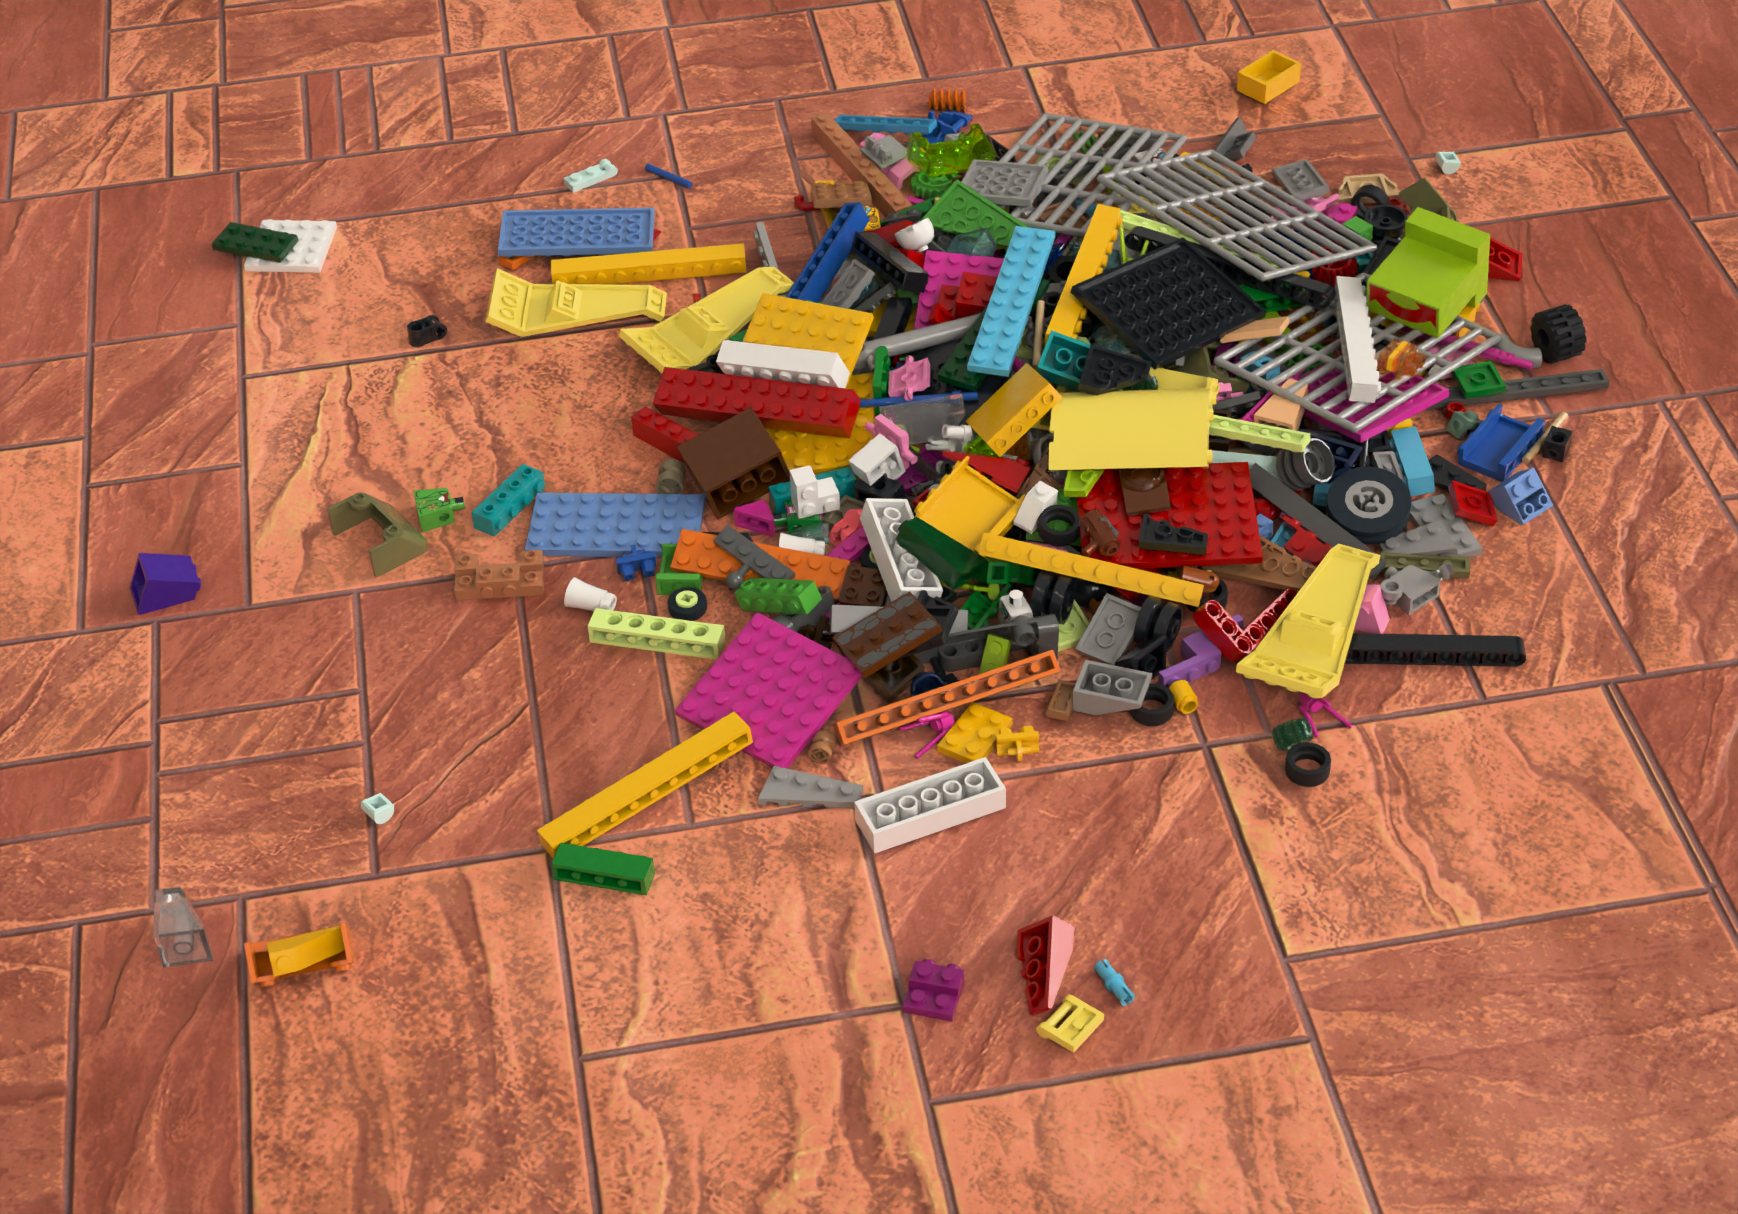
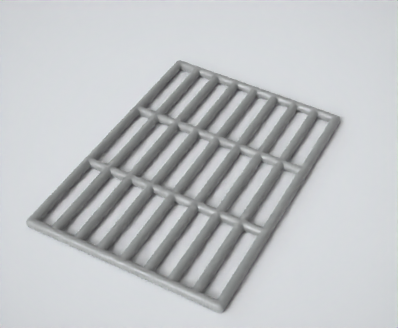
M1044 113L999 161L1008 162L1018 151L1026 152V154L1017 163L1027 164L1035 154L1044 155L1036 163L1037 165H1046L1052 157L1061 158L1048 172L1036 197L1041 191L1050 194L1027 219L1018 218L1026 208L1017 206L1011 215L1030 228L1046 229L1056 233L1084 237L1093 215L1081 229L1073 228L1072 226L1094 201L1104 202L1102 205L1111 206L1112 204L1122 205L1120 209L1125 212L1134 204L1124 197H1119L1120 194L1115 191L1110 195L1101 194L1107 187L1102 183H1099L1092 192L1083 191L1105 165L1114 166L1110 171L1113 172L1123 168L1147 164L1167 140H1173L1176 142L1161 160L1170 159L1187 141V136L1178 133ZM1046 121L1055 122L1033 146L1025 144ZM1064 123L1072 124L1051 148L1042 147ZM1080 126L1089 127L1068 151L1059 150ZM1097 129L1106 130L1085 154L1077 153ZM1115 131L1123 132L1121 137L1103 157L1094 156ZM1132 134L1141 135L1120 160L1112 159ZM1149 137L1159 138L1138 163L1129 161ZM1070 159L1078 161L1057 186L1048 185ZM1088 162L1096 164L1075 189L1065 188ZM1121 183L1119 184L1120 186L1124 187L1125 189L1127 188L1125 185H1123V184H1121ZM1140 183V186H1141V187H1143V188H1145V189L1147 188L1146 186H1144V185H1142V184ZM1135 191L1133 192V194L1137 195L1138 197L1140 196ZM1058 195L1067 196L1045 222L1036 221ZM1076 198L1085 199L1063 226L1054 224ZM998 205L1003 210L1007 207Z
M1212 149L1097 176V180L1260 281L1274 279L1377 250L1376 244ZM1209 157H1211L1212 159L1218 161L1219 163L1223 164L1224 166L1230 168L1231 170L1237 172L1238 174L1242 175L1243 177L1249 179L1250 181H1252V183H1250V182H1248L1247 180L1243 179L1242 177L1236 175L1235 173L1231 172L1230 170L1224 168L1223 166L1219 165L1218 163L1212 161L1211 159H1209ZM1197 160V161L1201 162L1202 164L1206 165L1207 167L1213 169L1214 171L1218 172L1219 174H1221V175L1225 176L1226 178L1230 179L1231 181L1235 182V183L1238 184L1239 186H1236L1235 184L1229 182L1228 180L1224 179L1223 177L1219 176L1218 174L1212 172L1211 170L1207 169L1206 167L1202 166L1201 164H1199V163H1197V162H1195V161ZM1184 163L1185 165L1201 173L1202 175L1206 176L1207 178L1211 179L1212 181L1216 182L1217 184L1223 186L1226 189H1222L1221 187L1215 185L1214 183L1210 182L1209 180L1205 179L1199 174L1193 172L1192 170L1188 169L1182 164ZM1168 167L1177 170L1178 172L1182 173L1183 175L1187 176L1188 178L1192 179L1193 181L1197 182L1198 184L1202 185L1203 187L1209 189L1212 192L1206 191L1205 189L1201 188L1200 186L1196 185L1190 180L1184 178L1183 176L1179 175L1178 173L1174 172ZM1154 170H1158L1159 172L1163 173L1164 175L1168 176L1169 178L1173 179L1174 181L1178 182L1179 184L1183 185L1184 187L1188 188L1189 190L1193 191L1198 195L1195 196L1194 194L1190 193L1189 191L1185 190L1184 188L1180 187L1179 185L1175 184L1174 182L1170 181L1169 179L1165 178L1164 176L1160 175ZM1139 173L1147 175L1148 177L1152 178L1153 180L1157 181L1158 183L1162 184L1163 186L1182 196L1184 199L1179 198L1178 196L1174 195L1173 193L1169 192L1168 190L1164 189L1163 187L1159 186L1158 184L1154 183L1153 181L1149 180L1148 178L1144 177ZM1126 176L1133 178L1137 182L1141 183L1142 185L1146 186L1147 188L1151 189L1152 191L1156 192L1157 194L1161 195L1162 197L1166 198L1171 202H1166L1165 200L1161 199L1160 197L1141 187L1137 183L1128 179ZM1115 179L1116 181L1120 182L1121 184L1125 185L1126 187L1130 188L1131 190L1135 191L1136 193H1138L1139 195L1143 196L1144 198L1148 199L1156 205H1151L1147 201L1143 200L1142 198L1138 197L1137 195L1133 194L1132 192H1130L1129 190L1125 189L1124 187L1120 186L1112 180ZM1260 188L1266 189L1267 191L1273 193L1274 195L1285 200L1286 202L1290 203L1291 205L1297 207L1298 209L1302 210L1307 214H1303L1302 212L1296 210L1295 208L1291 207L1290 205L1284 203L1283 201L1279 200L1278 198L1272 196L1271 194L1267 193L1266 191ZM1247 191H1250V192L1254 193L1255 195L1259 196L1260 198H1262V199H1264L1265 201L1271 203L1272 205L1276 206L1277 208L1281 209L1282 211L1288 213L1289 215H1291V216H1293V217L1291 218V217L1287 216L1286 214H1284V213H1282L1281 211L1275 209L1274 207L1270 206L1269 204L1265 203L1264 201L1258 199L1257 197L1253 196L1252 194L1248 193ZM1236 194L1240 196L1241 198L1245 199L1246 201L1250 202L1256 207L1262 209L1263 211L1267 212L1268 214L1272 215L1280 221H1276L1275 219L1259 211L1258 209L1254 208L1253 206L1249 205L1248 203L1244 202L1243 200L1237 198L1234 195ZM1220 198H1224L1225 200L1241 208L1242 210L1246 211L1247 213L1251 214L1252 216L1256 217L1257 219L1261 220L1266 224L1260 223L1259 221L1253 219L1252 217L1248 216L1247 214L1243 213L1242 211L1238 210L1237 208L1233 207L1232 205L1228 204ZM1205 201L1213 203L1219 208L1225 210L1226 212L1230 213L1231 215L1250 225L1252 228L1247 227L1246 225L1230 217L1229 215L1225 214L1224 212L1220 211L1219 209L1215 208L1214 206L1210 205ZM1193 204L1197 205L1198 207L1202 208L1203 210L1207 211L1208 213L1212 214L1213 216L1217 217L1218 219L1222 220L1223 222L1227 223L1228 225L1232 226L1238 231L1232 230L1231 228L1227 227L1226 225L1207 215L1203 211L1194 207ZM1178 208L1184 209L1185 211L1189 212L1190 214L1194 215L1195 217L1214 227L1218 231L1222 232L1224 235L1217 233L1213 229L1209 228L1208 226L1204 225L1203 223L1199 222L1198 220L1194 219L1193 217L1189 216L1188 214L1184 213ZM1164 211L1171 213L1172 215L1181 219L1185 223L1189 224L1190 226L1194 227L1195 229L1199 230L1200 232L1204 233L1210 238L1207 239L1206 237L1197 233L1193 229L1189 228L1188 226L1174 219L1170 215L1166 214ZM1317 219V220L1321 221L1322 223L1326 224L1327 226L1333 228L1334 230L1338 231L1339 233L1345 235L1346 237L1350 238L1351 240H1353V241L1357 242L1358 244L1362 245V247L1356 245L1355 243H1353V242H1351L1350 240L1344 238L1343 236L1339 235L1338 233L1332 231L1331 229L1327 228L1326 226L1320 224L1319 222H1317V221H1315V220ZM1301 223H1305L1306 225H1308V226H1310L1311 228L1317 230L1318 232H1320V233H1322L1323 235L1329 237L1330 239L1334 240L1335 242L1339 243L1340 245L1346 247V248L1349 249V250H1345L1344 248L1338 246L1337 244L1333 243L1332 241H1330V240H1328L1327 238L1321 236L1320 234H1318V233H1316L1315 231L1309 229L1308 227L1304 226V225L1301 224ZM1288 226L1301 232L1302 234L1306 235L1307 237L1323 245L1324 247L1328 248L1336 254H1332L1331 252L1325 250L1324 248L1320 247L1319 245L1315 244L1309 239L1303 237L1302 235L1288 228ZM1274 230H1278L1279 232L1283 233L1284 235L1288 236L1289 238L1293 239L1299 244L1305 246L1306 248L1320 255L1321 258L1317 257L1316 255L1312 254L1311 252L1307 251L1306 249L1302 248L1296 243L1290 241L1289 239L1285 238L1284 236L1280 235ZM1261 233L1265 234L1266 236L1270 237L1271 239L1275 240L1276 242L1280 243L1281 245L1285 246L1286 248L1290 249L1296 254L1302 256L1308 261L1302 260L1301 258L1297 257L1296 255L1292 254L1291 252L1287 251L1286 249L1282 248L1281 246L1262 236ZM1246 237L1252 238L1253 240L1257 241L1258 243L1262 244L1263 246L1267 247L1268 249L1272 250L1273 252L1277 253L1278 255L1282 256L1283 258L1287 259L1295 265L1287 263L1286 261L1282 260L1281 258L1277 257L1276 255L1272 254L1271 252L1267 251L1266 249L1262 248L1261 246L1257 245L1256 243L1252 242ZM1232 241H1237L1238 243L1257 253L1261 257L1280 267V269L1275 268L1274 266L1270 265L1269 263L1265 262L1264 260L1260 259L1259 257L1255 256L1254 254L1250 253L1249 251H1247L1246 249L1242 248L1241 246L1237 245ZM1218 244H1222L1223 246L1227 247L1231 251L1235 252L1236 254L1240 255L1241 257L1245 258L1246 260L1250 261L1251 263H1253L1254 265L1258 266L1266 272H1261L1257 268L1253 267L1252 265L1238 258L1234 254L1220 247Z
M1361 273L1356 277L1361 278V282H1367L1371 275ZM1367 287L1365 288V295H1364V296H1366V297H1367ZM1306 305L1288 315L1289 324L1315 310L1316 307ZM1329 305L1325 309H1319L1324 312L1285 335L1281 334L1270 337L1275 339V341L1236 364L1227 360L1266 337L1247 339L1215 357L1214 363L1282 398L1299 404L1302 408L1356 433L1500 342L1502 337L1498 333L1457 316L1453 320L1454 324L1450 325L1439 338L1432 336L1418 346H1415L1409 342L1423 334V332L1414 329L1403 337L1398 338L1392 334L1406 325L1396 322L1381 330L1375 326L1388 318L1381 315L1374 317L1370 320L1372 335H1374L1371 338L1374 339V345L1382 340L1391 343L1375 353V360L1379 361L1392 353L1403 341L1408 342V352H1406V355L1392 371L1416 356L1425 360L1389 383L1381 382L1380 395H1376L1375 401L1385 394L1395 398L1356 423L1346 419L1371 404V402H1356L1337 415L1329 411L1349 398L1348 389L1320 406L1312 403L1315 399L1346 381L1343 355L1336 359L1327 356L1341 347L1340 338L1319 351L1310 348L1339 330L1338 322L1302 343L1294 340L1332 316L1337 318L1335 306ZM1463 327L1471 330L1435 354L1426 351ZM1479 335L1489 338L1453 362L1443 359ZM1283 345L1292 348L1253 372L1244 369ZM1300 353L1309 356L1269 381L1261 378L1264 374ZM1317 361L1326 364L1286 389L1277 386ZM1433 364L1442 367L1405 392L1396 389V387ZM1387 365L1377 370L1379 371V379L1392 372L1386 370ZM1334 369L1343 372L1304 397L1294 394L1305 385L1311 384Z

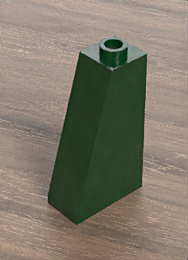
M918 517L909 521L905 520L898 528L899 533L895 540L952 590L979 577L987 563L984 557Z

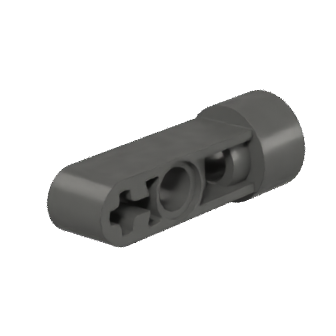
M828 586L817 588L822 600L807 615L781 613L772 620L797 633L800 627L811 624L814 627L818 624L820 616H824L832 605H836L831 588Z

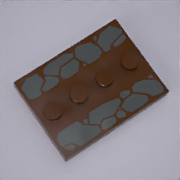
M909 591L832 638L837 647L865 679L943 632L935 618Z

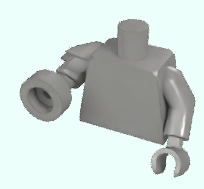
M1445 563L1438 570L1432 572L1421 570L1413 565H1409L1401 571L1390 567L1385 572L1384 577L1386 579L1380 585L1384 601L1389 605L1397 604L1406 614L1410 615L1439 596L1441 580H1448L1450 575L1455 572L1451 563Z

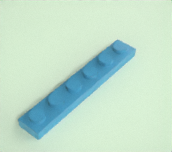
M839 115L835 119L844 131H872L873 133L884 131L890 134L904 132V134L920 133L921 135H928L937 127L936 119Z

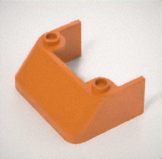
M340 924L345 947L344 951L299 971L279 976L273 975L266 943L306 933L257 943H244L251 983H260V987L275 985V979L335 967L336 972L351 969L350 964L355 963L349 924Z

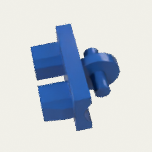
M630 545L631 552L623 553L624 557L616 558L617 572L621 574L623 581L635 579L634 571L642 570L643 577L655 576V551L645 553V549L636 550L635 545Z

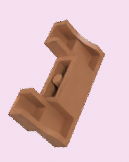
M521 551L520 563L479 565L477 554L455 555L454 592L456 601L544 595L543 551Z

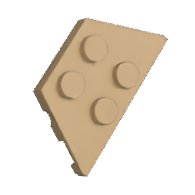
M1383 173L1344 177L1342 185L1338 190L1339 198L1334 205L1339 202L1351 205L1353 196L1364 185L1378 186L1385 191L1390 201H1403V199L1399 195L1401 191L1397 189L1398 185L1390 181ZM1361 197L1363 204L1376 203L1369 197Z

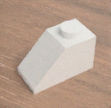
M1039 481L1027 493L1013 524L1032 534L1038 528L1041 512L1049 506L1057 505L1058 490Z

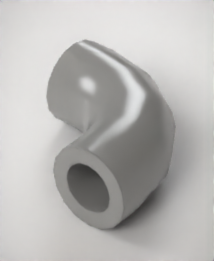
M1500 334L1502 337L1501 341L1492 346V348L1515 354V357L1534 362L1532 368L1541 367L1542 353L1540 348L1518 346L1506 334Z

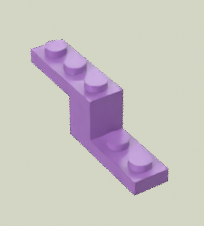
M1239 614L1231 617L1243 629L1244 619ZM1202 630L1182 638L1181 656L1185 661L1160 671L1158 684L1169 689L1171 684L1177 680H1185L1189 683L1204 675L1215 672L1221 667V651Z

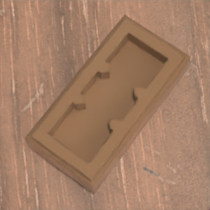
M1058 680L1046 710V717L1069 721L1073 711V690L1076 683Z

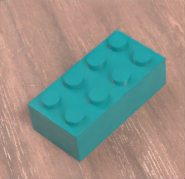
M1051 330L1036 371L1049 382L1076 392H1084L1078 390L1090 344Z

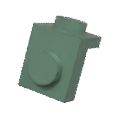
M1455 411L1446 426V430L1458 439H1463L1468 429H1477L1480 420L1478 415L1472 411Z

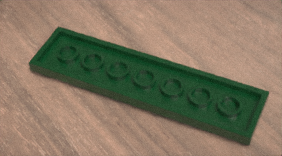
M1041 278L1030 314L1036 307L1037 301L1048 290V280ZM988 304L937 373V380L975 392L985 379L987 374L968 371L967 364Z

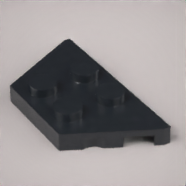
M921 590L917 600L940 624L943 632L898 659L944 645L958 614L956 605L944 602L943 599L937 596L933 598L928 595L927 591Z

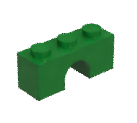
M984 557L987 563L980 576L976 579L987 584L1018 582L1026 585H1035L1042 570L996 558Z

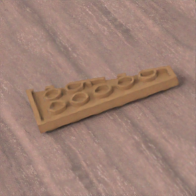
M1261 535L1262 563L1203 566V570H1211L1219 577L1281 590L1293 589L1297 593L1317 568L1302 562L1296 555L1288 554L1285 549Z

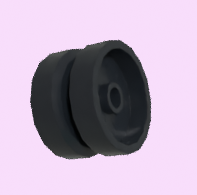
M1385 204L1371 207L1366 211L1364 221L1373 226L1372 243L1376 244L1378 248L1385 236L1401 241L1400 235L1405 233V221L1408 219V216L1404 210L1393 205Z
M1042 570L1036 580L1031 597L1030 608L1033 617L1055 614L1058 624L1064 625L1070 616L1075 599V577L1061 575L1057 578L1056 573Z
M1149 596L1143 603L1134 629L1135 642L1141 644L1148 639L1165 635L1167 636L1168 652L1179 634L1183 619V607L1172 602H1168L1165 605L1163 599Z

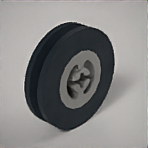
M1378 467L1353 468L1338 476L1329 487L1326 504L1327 517L1363 544H1380L1392 537H1397L1405 529L1409 521L1411 509L1410 491L1402 479L1388 470Z

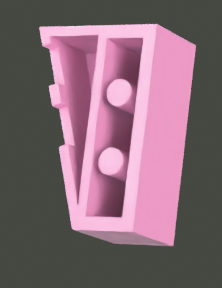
M1367 584L1355 630L1372 634H1383L1390 619L1380 585Z

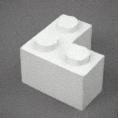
M880 433L849 460L853 473L870 486L881 476L897 480L906 472L897 446Z
M810 465L789 470L792 504L799 519L840 509L839 491L832 477L817 480Z

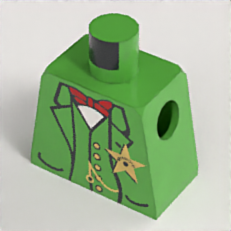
M447 488L414 491L422 532L452 524L455 521L453 511L465 509L463 496L450 499Z

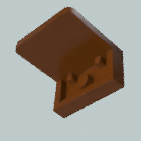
M848 565L839 602L844 605L882 607L887 590L879 569Z

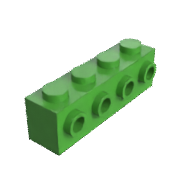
M749 577L734 592L742 611L807 615L822 600L815 582L811 580Z

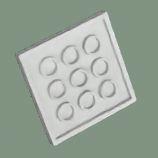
M262 220L259 228L296 234L298 242L281 263L247 257L244 264L245 271L320 273L337 229L336 221Z

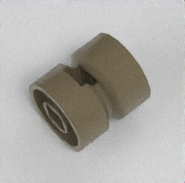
M667 459L661 462L656 483L658 494L683 493L686 468L681 461Z

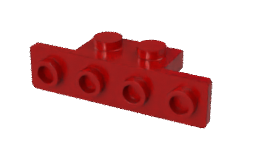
M1283 515L1281 518L1283 525L1295 533L1283 546L1284 549L1292 556L1296 555L1302 562H1308L1310 565L1318 567L1333 547L1326 542L1322 544L1318 541L1317 535L1311 530L1305 531L1301 528L1300 522L1294 517L1288 518L1286 515Z

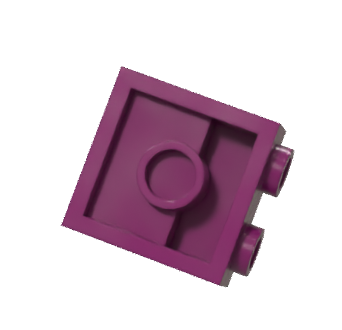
M924 959L922 962L915 961L909 978V988L903 1003V1012L952 1022L965 983L964 970L960 969L956 964L936 965L930 959Z

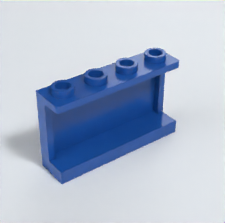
M1498 404L1494 410L1491 409L1484 421H1480L1477 429L1469 434L1465 443L1459 445L1457 455H1459L1458 465L1503 482L1522 462V457L1543 434L1545 420L1537 418L1532 425L1503 415V405Z

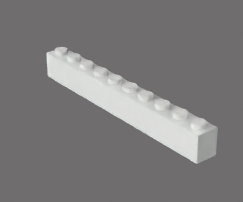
M1336 276L1334 287L1336 296L1334 301L1349 401L1375 403L1376 395H1380L1381 382H1378L1379 371H1377V360H1375L1376 351L1373 349L1374 339L1371 338L1372 327H1370L1368 306H1366L1367 297L1364 296L1365 286H1362L1361 278Z

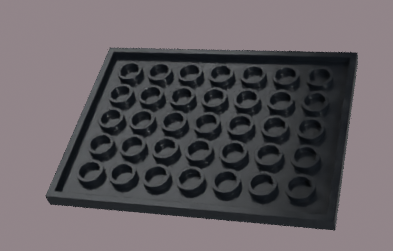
M1180 238L1072 286L1070 291L1143 360L1152 362L1151 367L1154 370L1223 338L1226 334L1251 322L1265 318L1267 313L1264 308L1185 238Z

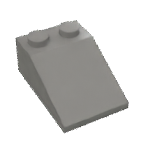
M1085 660L1073 690V711L1099 715L1139 709L1142 706L1152 679V673Z

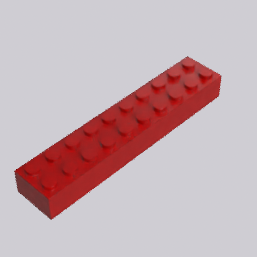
M664 367L653 401V405L661 415L724 422L752 407L765 428L849 439L861 403L853 389Z

